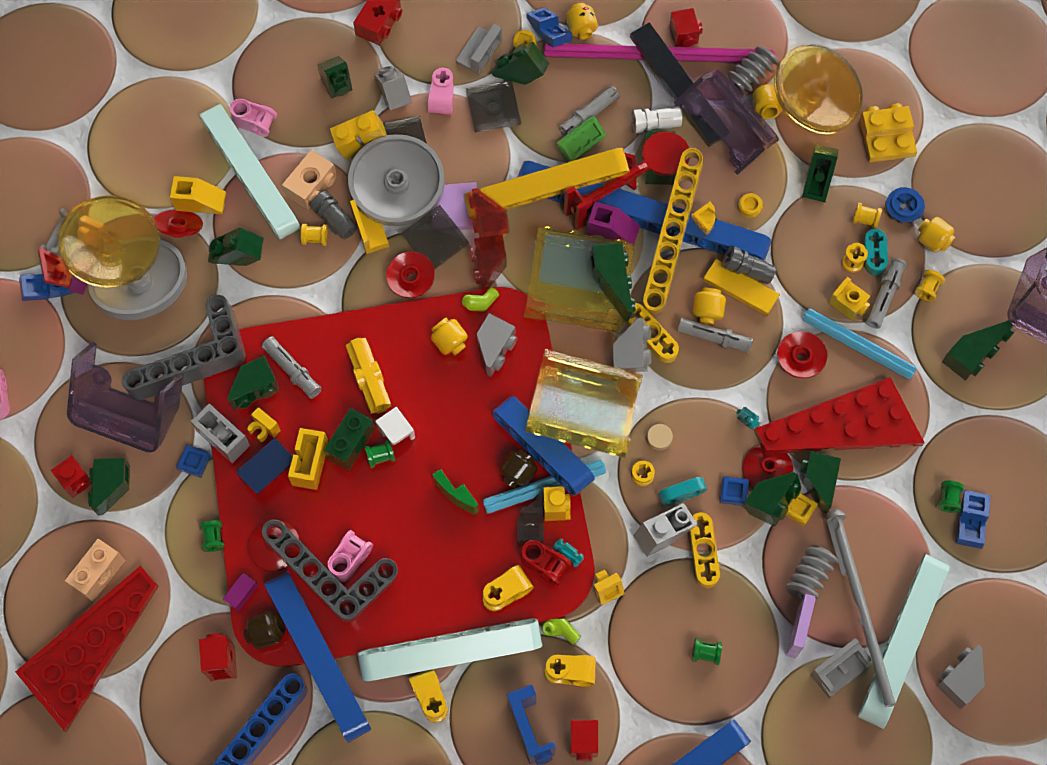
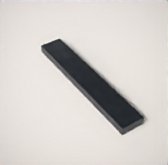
M649 22L630 33L633 43L706 144L710 147L728 136V129Z

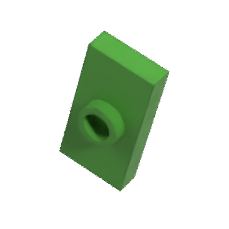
M591 116L555 144L566 161L571 162L579 158L607 135L596 117Z

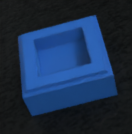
M186 445L176 468L179 471L201 478L211 458V454Z
M723 476L720 503L745 506L749 480Z

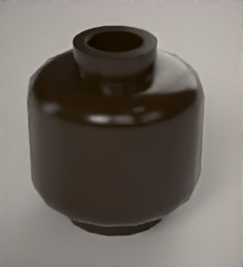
M521 449L518 452L511 451L500 467L501 474L505 476L502 481L514 489L517 485L521 487L527 486L537 472L536 459Z
M272 611L252 616L246 623V629L243 632L244 638L248 644H252L258 650L279 644L285 634L283 619Z

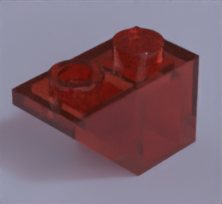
M473 188L472 194L468 196L470 208H475L476 218L472 219L474 233H479V238L510 233L506 207L480 188Z
M503 234L474 238V248H470L472 262H477L478 269L474 270L476 284H481L482 289L490 288L507 267Z

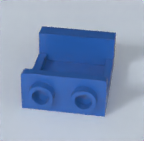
M533 685L508 693L507 703L529 763L536 762L537 765H543L552 761L551 757L556 752L554 742L543 746L537 745L524 710L536 704V693Z

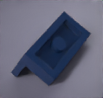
M274 438L236 473L245 485H248L256 494H259L291 466L293 456Z

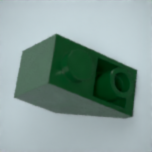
M534 42L526 46L521 44L512 54L508 56L504 54L495 61L496 65L492 75L526 85L543 76L549 62Z
M340 56L318 64L320 78L331 99L337 96H344L353 90L348 65Z
M237 228L212 240L209 245L210 254L208 262L224 265H250L261 259L264 238L242 228Z
M265 356L240 367L227 397L233 410L247 408L252 402L260 398H269L276 391L280 390Z
M125 458L94 459L93 468L89 470V479L93 484L92 492L88 494V504L98 516L104 515L129 490L130 465Z
M791 472L757 482L745 501L748 513L776 527L779 520H783L787 515L788 506L791 501L796 499L801 492L798 474Z

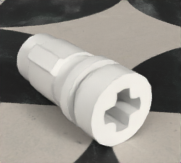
M665 108L653 111L644 109L643 112L641 109L632 110V128L635 134L643 133L644 130L647 133V131L654 129L663 130L682 126L680 108Z

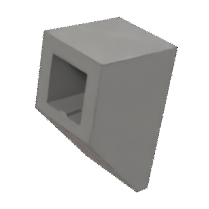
M386 66L379 69V73L374 74L386 106L390 110L412 103L405 77L396 67Z
M490 313L477 332V342L486 374L492 376L495 370L499 371L505 361L503 356L507 350L511 351L517 337L515 326Z
M637 318L613 344L614 370L618 373L648 372L647 365L651 364V350H647V340L651 339V328L643 318Z
M683 503L643 522L633 536L646 557L668 547L698 524Z
M979 645L972 650L967 647L957 657L960 662L956 667L953 668L949 665L939 675L942 681L937 687L960 709L966 706L985 686L983 650Z

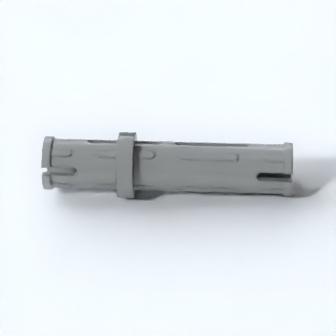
M612 85L609 86L608 89L584 108L573 112V116L558 127L559 131L565 130L561 133L565 137L588 118L596 116L612 102L620 98V93L614 94L617 89Z
M893 258L886 276L882 277V286L866 320L868 326L875 329H880L894 293L900 288V279L907 266L904 260Z
M683 317L678 327V333L720 344L725 349L730 347L747 352L748 354L754 339L732 333L733 330L731 329L725 331L684 319Z
M269 337L263 342L262 348L289 375L290 381L294 385H298L310 399L315 398L321 392L322 388L310 377L309 371L305 367H301L274 337Z

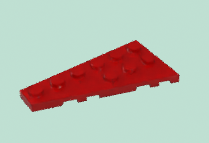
M891 377L762 425L754 430L764 454L792 453L800 450H811L813 452L821 451L822 449H874L881 446L894 448L901 445H913L914 447L923 446L925 443Z
M141 565L15 671L65 732L70 728L159 587Z

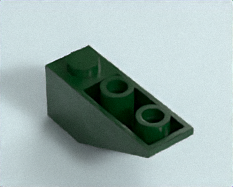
M622 243L593 245L589 255L592 277L625 322L629 321L632 313L635 312V299L630 297L629 289L632 288V278L630 274H627L626 270L628 266V253L623 251Z
M1013 318L962 336L946 354L942 363L965 381L971 374L976 377L985 366L982 363L985 358L988 357L991 360L999 351L1000 347L997 345L1001 340L1006 343L1015 333V330L1012 328L1017 320Z

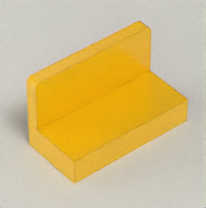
M355 200L350 201L352 213L366 254L388 248L389 243L383 225L367 218L359 211Z

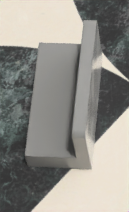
M493 24L489 31L478 27L456 59V63L480 75L502 42V27Z

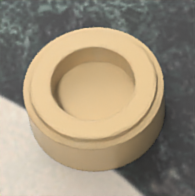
M664 424L652 426L647 435L649 446L658 451L667 449L673 439L671 429Z

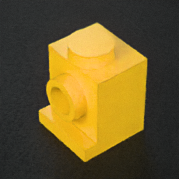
M849 277L837 288L829 302L831 306L852 321L858 314L863 316L871 305L868 303L870 295L853 284Z
M544 487L545 521L570 520V495L565 494V487Z

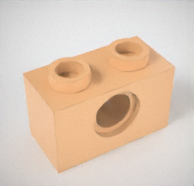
M310 150L282 184L285 196L309 210L310 203L315 196L327 187L332 186L337 176L335 166L324 157ZM311 179L316 180L313 183H307Z
M97 539L65 581L73 589L94 602L126 560L119 552L100 539Z

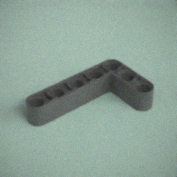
M213 295L206 302V311L214 341L126 372L122 377V385L135 400H144L237 367L245 361L246 353L235 313L224 296Z
M269 520L262 528V535L266 544L343 622L355 620L397 577L398 568L396 563L391 559L384 558L374 564L347 590L279 520ZM271 528H279L282 531L278 539L273 540L267 536ZM295 546L299 548L300 554L296 558H288L285 555L287 548ZM315 565L318 568V573L314 577L305 576L303 571L306 566ZM382 566H389L393 570V574L389 578H382L378 570ZM325 584L335 585L337 590L334 595L325 596L321 592ZM363 584H370L374 588V593L371 596L365 597L360 594L359 588ZM343 603H352L355 611L351 615L342 614L340 606Z

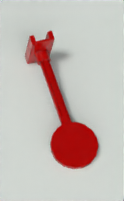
M672 132L653 134L644 144L642 150L643 162L631 168L628 174L617 177L590 194H584L583 196L579 194L574 186L565 191L564 214L566 216L571 213L574 214L575 228L578 231L585 226L587 210L593 207L595 202L645 172L651 170L653 173L661 176L677 174L681 155L686 149H689L686 140Z

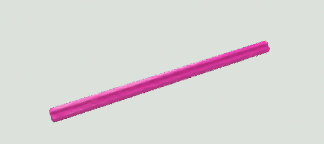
M548 43L544 46L545 57L646 60L636 46L561 44L552 47ZM668 47L677 61L741 63L744 58L749 59L748 55L750 52L756 53L755 49Z

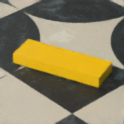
M715 259L703 281L761 314L768 316L780 294L742 273L736 274L733 271L724 269L722 267L723 262Z

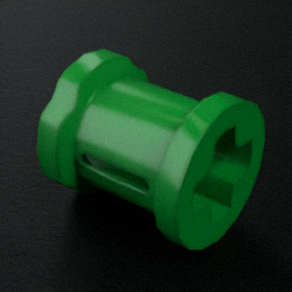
M385 440L384 444L374 447L365 446L371 468H374L378 463L388 460L391 462L396 461L389 440Z
M951 480L942 481L940 486L943 489L941 501L938 502L937 508L948 513L960 512V494L964 490V485Z
M212 520L199 524V529L202 530L203 534L202 551L216 552L223 550L225 546L221 540L222 522Z
M695 638L692 661L703 660L719 665L722 642L714 644L702 642L699 638Z

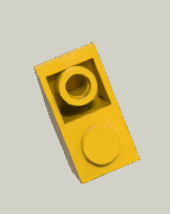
M174 176L170 199L175 211L223 215L227 193L199 178Z

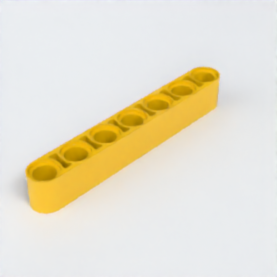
M615 148L470 191L464 194L463 198L469 219H475L479 215L482 218L563 194L572 186L580 189L628 174L630 170L624 149Z
M696 148L686 149L681 155L644 293V308L653 315L660 314L666 306L701 175L703 156ZM690 157H694L698 160V164L696 166H688L685 161ZM688 180L692 183V187L684 190L680 188V182ZM681 203L686 206V210L682 213H677L673 210V206ZM672 226L677 227L680 233L675 237L669 236L666 232L668 228ZM664 250H670L674 253V256L670 260H664L660 257V254ZM664 273L668 279L665 283L659 284L654 281L655 275ZM653 296H657L662 302L658 307H651L647 303L648 300Z

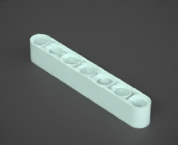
M218 104L199 114L205 128L277 238L281 240L301 229L295 215L222 105Z
M927 554L923 556L882 655L895 703L950 568L949 564ZM875 673L859 711L858 718L884 729L894 706L885 707Z
M525 619L368 649L359 652L357 656L362 681H374L541 648L542 640L538 619Z

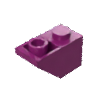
M595 202L588 221L587 235L613 243H622L623 246L634 248L640 225L619 208Z

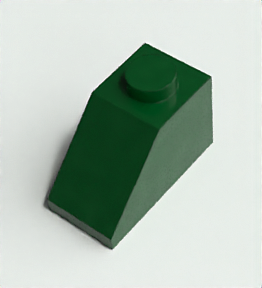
M815 144L802 197L826 202L838 159V149Z
M811 451L807 459H802L800 473L804 474L802 483L814 501L818 503L820 510L823 513H828L833 502L841 458Z

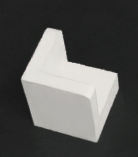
M397 407L376 420L377 429L383 437L386 436L392 445H396L407 436L410 440L416 438L414 429Z

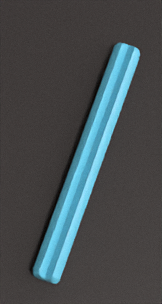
M813 309L806 311L803 321L907 379H911L914 375L916 366Z
M602 460L586 464L594 477L606 473ZM550 476L530 483L527 486L488 497L483 500L486 512L492 513L544 495V487L563 486Z

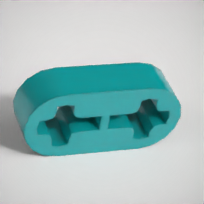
M871 229L867 232L863 241V245L868 251L864 267L869 274L876 276L882 274L888 265L887 236L880 229ZM872 237H875L879 242L877 248H874V242L871 241ZM874 256H877V262L880 263L879 267H875V264L872 263Z
M696 477L667 487L658 492V496L662 506L666 507L697 497L708 489L703 477Z

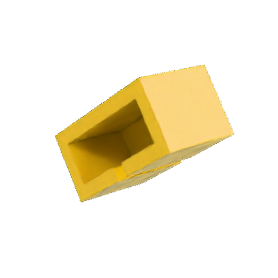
M374 110L330 128L336 149L346 160L355 157L363 148L356 138L360 137L366 145L377 138L387 136L384 124Z
M300 428L295 446L297 455L293 454L288 474L292 486L318 489L325 460L324 449L328 444L325 432Z

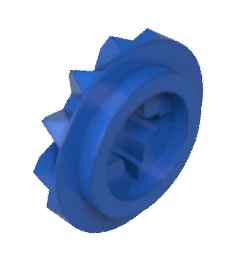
M901 187L893 190L888 195L886 212H889L892 219L899 220L901 224L904 222L912 223L920 219L925 209V203L917 191ZM911 201L908 209L900 211L901 204Z

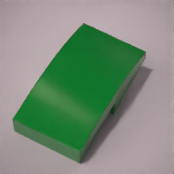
M441 469L432 474L435 485L450 501L474 515L479 512L477 502L464 484L454 489Z

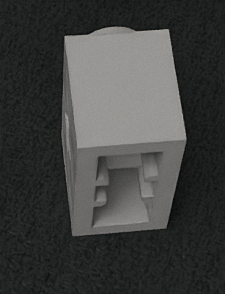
M210 404L191 421L195 430L231 463L250 446L246 436Z

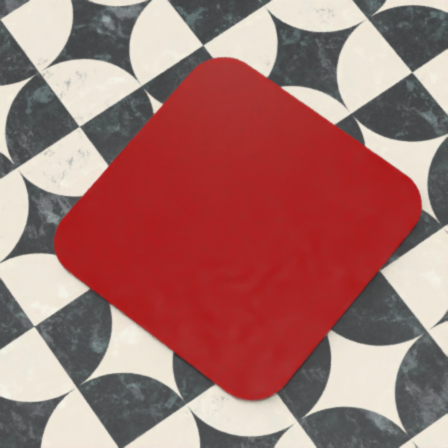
M492 287L499 293V296L485 311H470L466 309L462 304V299L468 294L483 296L489 288L239 329L246 353L245 361L237 367L204 378L206 404L213 406L242 432L250 444L233 463L211 445L220 522L223 524L221 534L222 542L225 546L223 551L228 591L242 573L258 584L256 590L239 612L230 607L235 637L249 656L260 663L273 667H291L306 664L286 625L285 634L281 642L265 649H256L252 644H248L244 638L243 632L250 617L266 611H272L276 615H280L264 583L286 571L290 574L334 659L354 656L368 649L525 619H538V623H543L550 619H561L578 609L586 600L593 585L595 566L581 492L573 496L565 489V494L570 495V520L545 521L544 495L492 513H487L483 504V500L488 497L514 489L502 481L505 476L500 472V467L511 451L518 452L521 449L530 455L498 424L492 414L493 410L511 396L517 398L572 451L547 320L540 306L527 294L512 288ZM489 313L515 326L517 337L511 351L507 350L503 356L505 361L499 371L495 370L492 376L486 374L477 342V332ZM446 317L448 320H457L468 335L467 340L464 342L466 347L455 356L452 352L447 355L442 354L431 340L433 333L431 329ZM274 337L301 367H305L309 371L310 377L322 388L315 398L310 399L298 385H294L290 381L289 375L262 348V344L266 339ZM366 338L373 359L379 365L384 379L383 384L391 402V407L384 412L371 414L362 390L360 391L353 372L354 367L346 349V345L351 340ZM265 356L280 390L276 391L269 398H260L252 402L247 408L233 410L227 397L240 367ZM258 407L277 422L281 431L275 438L292 456L293 454L297 455L295 446L300 428L325 432L329 442L350 408L373 420L375 431L365 446L374 447L384 444L385 440H388L377 429L376 420L395 407L399 409L414 429L416 437L410 440L407 436L396 445L391 444L396 461L391 462L388 460L378 463L374 468L370 467L365 447L349 472L328 461L325 456L317 490L292 486L288 477L290 466L259 494H256L248 485H245L236 473L274 439L268 434L266 440L260 442L257 437L262 432L261 429H256L252 434L248 432V426L255 422L251 414ZM535 461L538 468L537 472L529 484L551 476L537 461ZM441 469L454 489L464 484L477 502L479 512L474 515L450 501L435 485L432 474ZM269 520L286 522L296 530L301 543L328 569L329 558L338 548L346 533L352 530L355 532V536L364 542H371L373 548L351 579L341 584L348 590L374 564L384 558L391 559L396 563L398 568L397 577L355 620L343 622L289 567L280 571H266L259 568L250 558L248 542L252 532L259 525ZM559 539H563V543L570 544L578 550L579 555L583 554V561L577 567H574L573 563L570 567H567L559 579L560 584L556 586L523 565L521 551L526 542L536 540L553 550L554 544ZM531 549L526 552V556L531 560L540 557L537 550ZM344 563L337 564L334 570L336 572H343L346 570L347 565ZM308 565L304 568L303 573L307 577H314L318 573V568L315 565ZM520 565L533 585V590L501 610L491 611L487 609L483 603V590L485 586L502 576L512 567ZM382 566L378 573L382 578H389L392 576L393 570L389 566ZM329 583L322 587L321 592L325 596H332L336 593L337 588ZM363 584L359 588V592L362 596L368 597L374 593V588L370 584ZM492 592L490 593V599L495 598L496 600H499L500 594L495 595ZM346 602L340 606V612L344 615H351L355 611L352 603Z

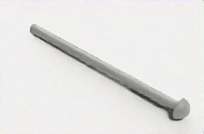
M834 509L827 514L826 521L837 558L839 559L840 569L843 576L846 574L848 576L855 603L861 614V618H858V621L863 628L885 707H892L896 703L842 522L846 515L843 511Z

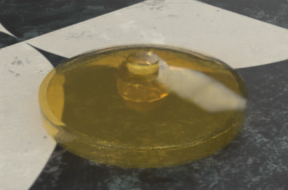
M801 45L789 51L776 68L774 89L778 102L788 117L802 128L819 134L836 133L846 128L858 116L863 102L860 79L852 65L836 51L822 45Z
M99 196L80 203L66 215L58 235L60 255L68 270L80 280L99 287H120L140 279L154 265L160 247L159 231L151 214L138 203L119 196Z

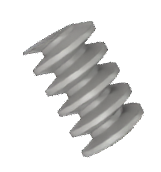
M757 46L755 48L756 53L750 52L748 55L749 59L744 58L741 61L742 66L736 65L734 67L735 72L729 71L727 74L733 88L743 97H746L744 89L750 92L753 91L751 82L756 85L760 84L758 76L763 79L767 78L765 70L771 73L774 71L771 66L772 63L778 67L780 66L779 60L767 48Z
M817 545L807 548L806 556L801 558L802 565L796 567L797 573L791 576L792 582L786 585L788 593L800 601L805 594L815 596L816 599L819 598V594L814 589H824V585L819 580L828 581L829 577L824 571L833 572L834 568L829 562L836 564L839 561L836 556L825 548Z

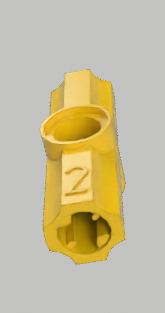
M366 338L351 340L346 345V349L353 364V372L360 391L362 390L371 414L384 412L391 407V402L383 384L384 379L379 365L373 359Z

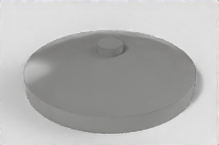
M395 134L383 136L369 142L356 154L349 168L348 185L352 200H355L357 208L367 218L383 225L404 226L425 218L436 208L443 195L445 178L441 160L429 145L415 137Z
M146 237L131 239L110 248L95 262L88 280V289L93 302L104 314L121 320L144 319L162 312L177 300L187 282V267L180 251L169 242Z

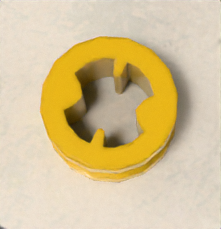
M639 461L632 468V480L639 486L650 485L654 479L655 470L650 462ZM644 468L645 472L649 471L647 478H641L642 475L637 476L639 469Z

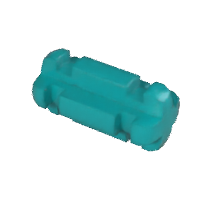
M743 407L741 410L738 409L736 411L738 414L737 419L749 429H753L755 426L759 427V416L750 409Z
M559 539L554 544L553 551H558L567 557L574 567L580 565L583 561V554L579 555L578 550L568 543H563V539Z

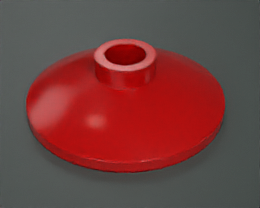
M167 210L155 216L153 222L156 230L174 238L194 235L203 227V221L198 215L185 211Z
M409 251L397 255L390 262L386 271V279L390 289L398 296L416 298L422 296L431 288L435 279V270L428 257L419 252ZM410 275L416 276L415 280L409 281L407 280V278Z
M805 331L793 332L784 337L777 350L778 362L782 369L789 375L801 379L811 378L819 374L825 367L828 357L823 341L816 335ZM798 355L804 356V357H805V361H800V360H798V359H797V356H798Z
M760 445L747 453L742 465L743 476L749 480L748 484L753 489L757 482L794 471L792 460L787 453L764 454ZM765 463H772L774 468L767 469Z
M280 521L299 539L296 530L291 525ZM263 523L252 532L249 538L248 552L250 558L263 570H283L288 566L263 539L262 528L265 524ZM271 528L267 536L270 539H278L282 531L279 528ZM295 546L287 548L285 555L288 558H296L300 550Z

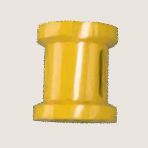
M858 202L852 223L856 224L859 222L872 226V229H877L882 208L876 210L862 206V203Z
M302 224V245L321 243L322 246H327L328 225L323 224L322 227Z
M853 243L847 247L842 259V266L846 271L856 273L862 269L864 261L868 256L865 246L860 243Z
M925 270L923 273L924 279L914 293L919 299L926 302H934L936 292L939 286L945 282V278L937 271Z

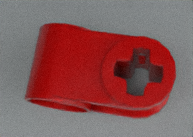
M530 540L522 547L521 561L523 565L540 575L547 582L558 586L561 575L567 567L571 566L572 562L564 555L553 551L536 540ZM531 549L537 550L540 557L531 560L526 556V552Z

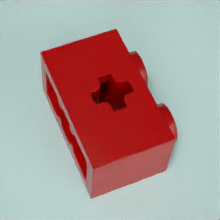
M367 0L353 22L355 35L380 46L382 41L389 37L394 22L399 21L403 10L400 0Z
M211 633L206 635V638L199 639L201 672L210 681L237 678L235 646L226 635L222 636V633Z

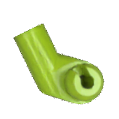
M490 287L483 296L465 295L462 299V304L470 311H485L498 298L499 293Z
M550 619L542 625V631L545 635L564 636L571 645H574L582 637L566 619Z

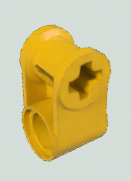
M520 565L514 566L485 586L483 590L484 606L491 611L501 610L511 602L527 595L534 587ZM493 592L495 595L500 594L499 600H496L495 598L490 599V593Z
M553 655L546 662L545 677L553 684H567L580 687L594 686L596 658L589 655ZM554 665H559L560 674H555Z
M426 670L409 677L416 699L419 700L426 719L432 723L443 721L447 716L448 709L435 670ZM434 703L439 707V712L437 713L431 710V705Z

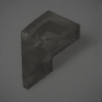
M538 494L535 501L528 507H523L520 510V516L518 517V546H523L530 540H536L544 544L543 494Z

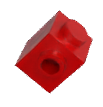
M694 8L671 12L669 25L675 46L691 47L694 44H698L703 28L701 20L696 18Z
M72 455L51 469L53 475L72 498L84 492L93 484L90 482L87 473Z
M571 720V757H576V761L591 762L593 757H598V720Z

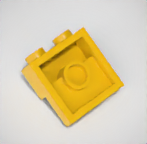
M896 103L890 105L888 109L879 110V107L873 106L862 112L859 123L869 163L916 157L917 148L912 132L914 124L909 106L902 107V104Z

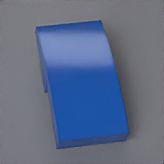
M546 7L527 13V19L534 30L552 47L572 41V32L559 25L558 15Z
M42 274L20 275L19 277L22 301L50 299L74 293L68 291L69 288L44 283Z
M964 490L956 544L979 549L983 548L985 544L986 521L989 518L990 495Z

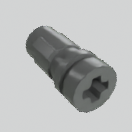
M327 190L316 195L311 201V209L321 219L324 218L326 220V225L335 235L339 234L342 239H347L355 233L357 225L338 206V201L333 199V196Z
M731 246L727 250L722 263V267L726 270L733 271L736 274L742 273L749 278L766 284L773 280L776 273L775 266L755 256H750L747 251H741L740 248Z

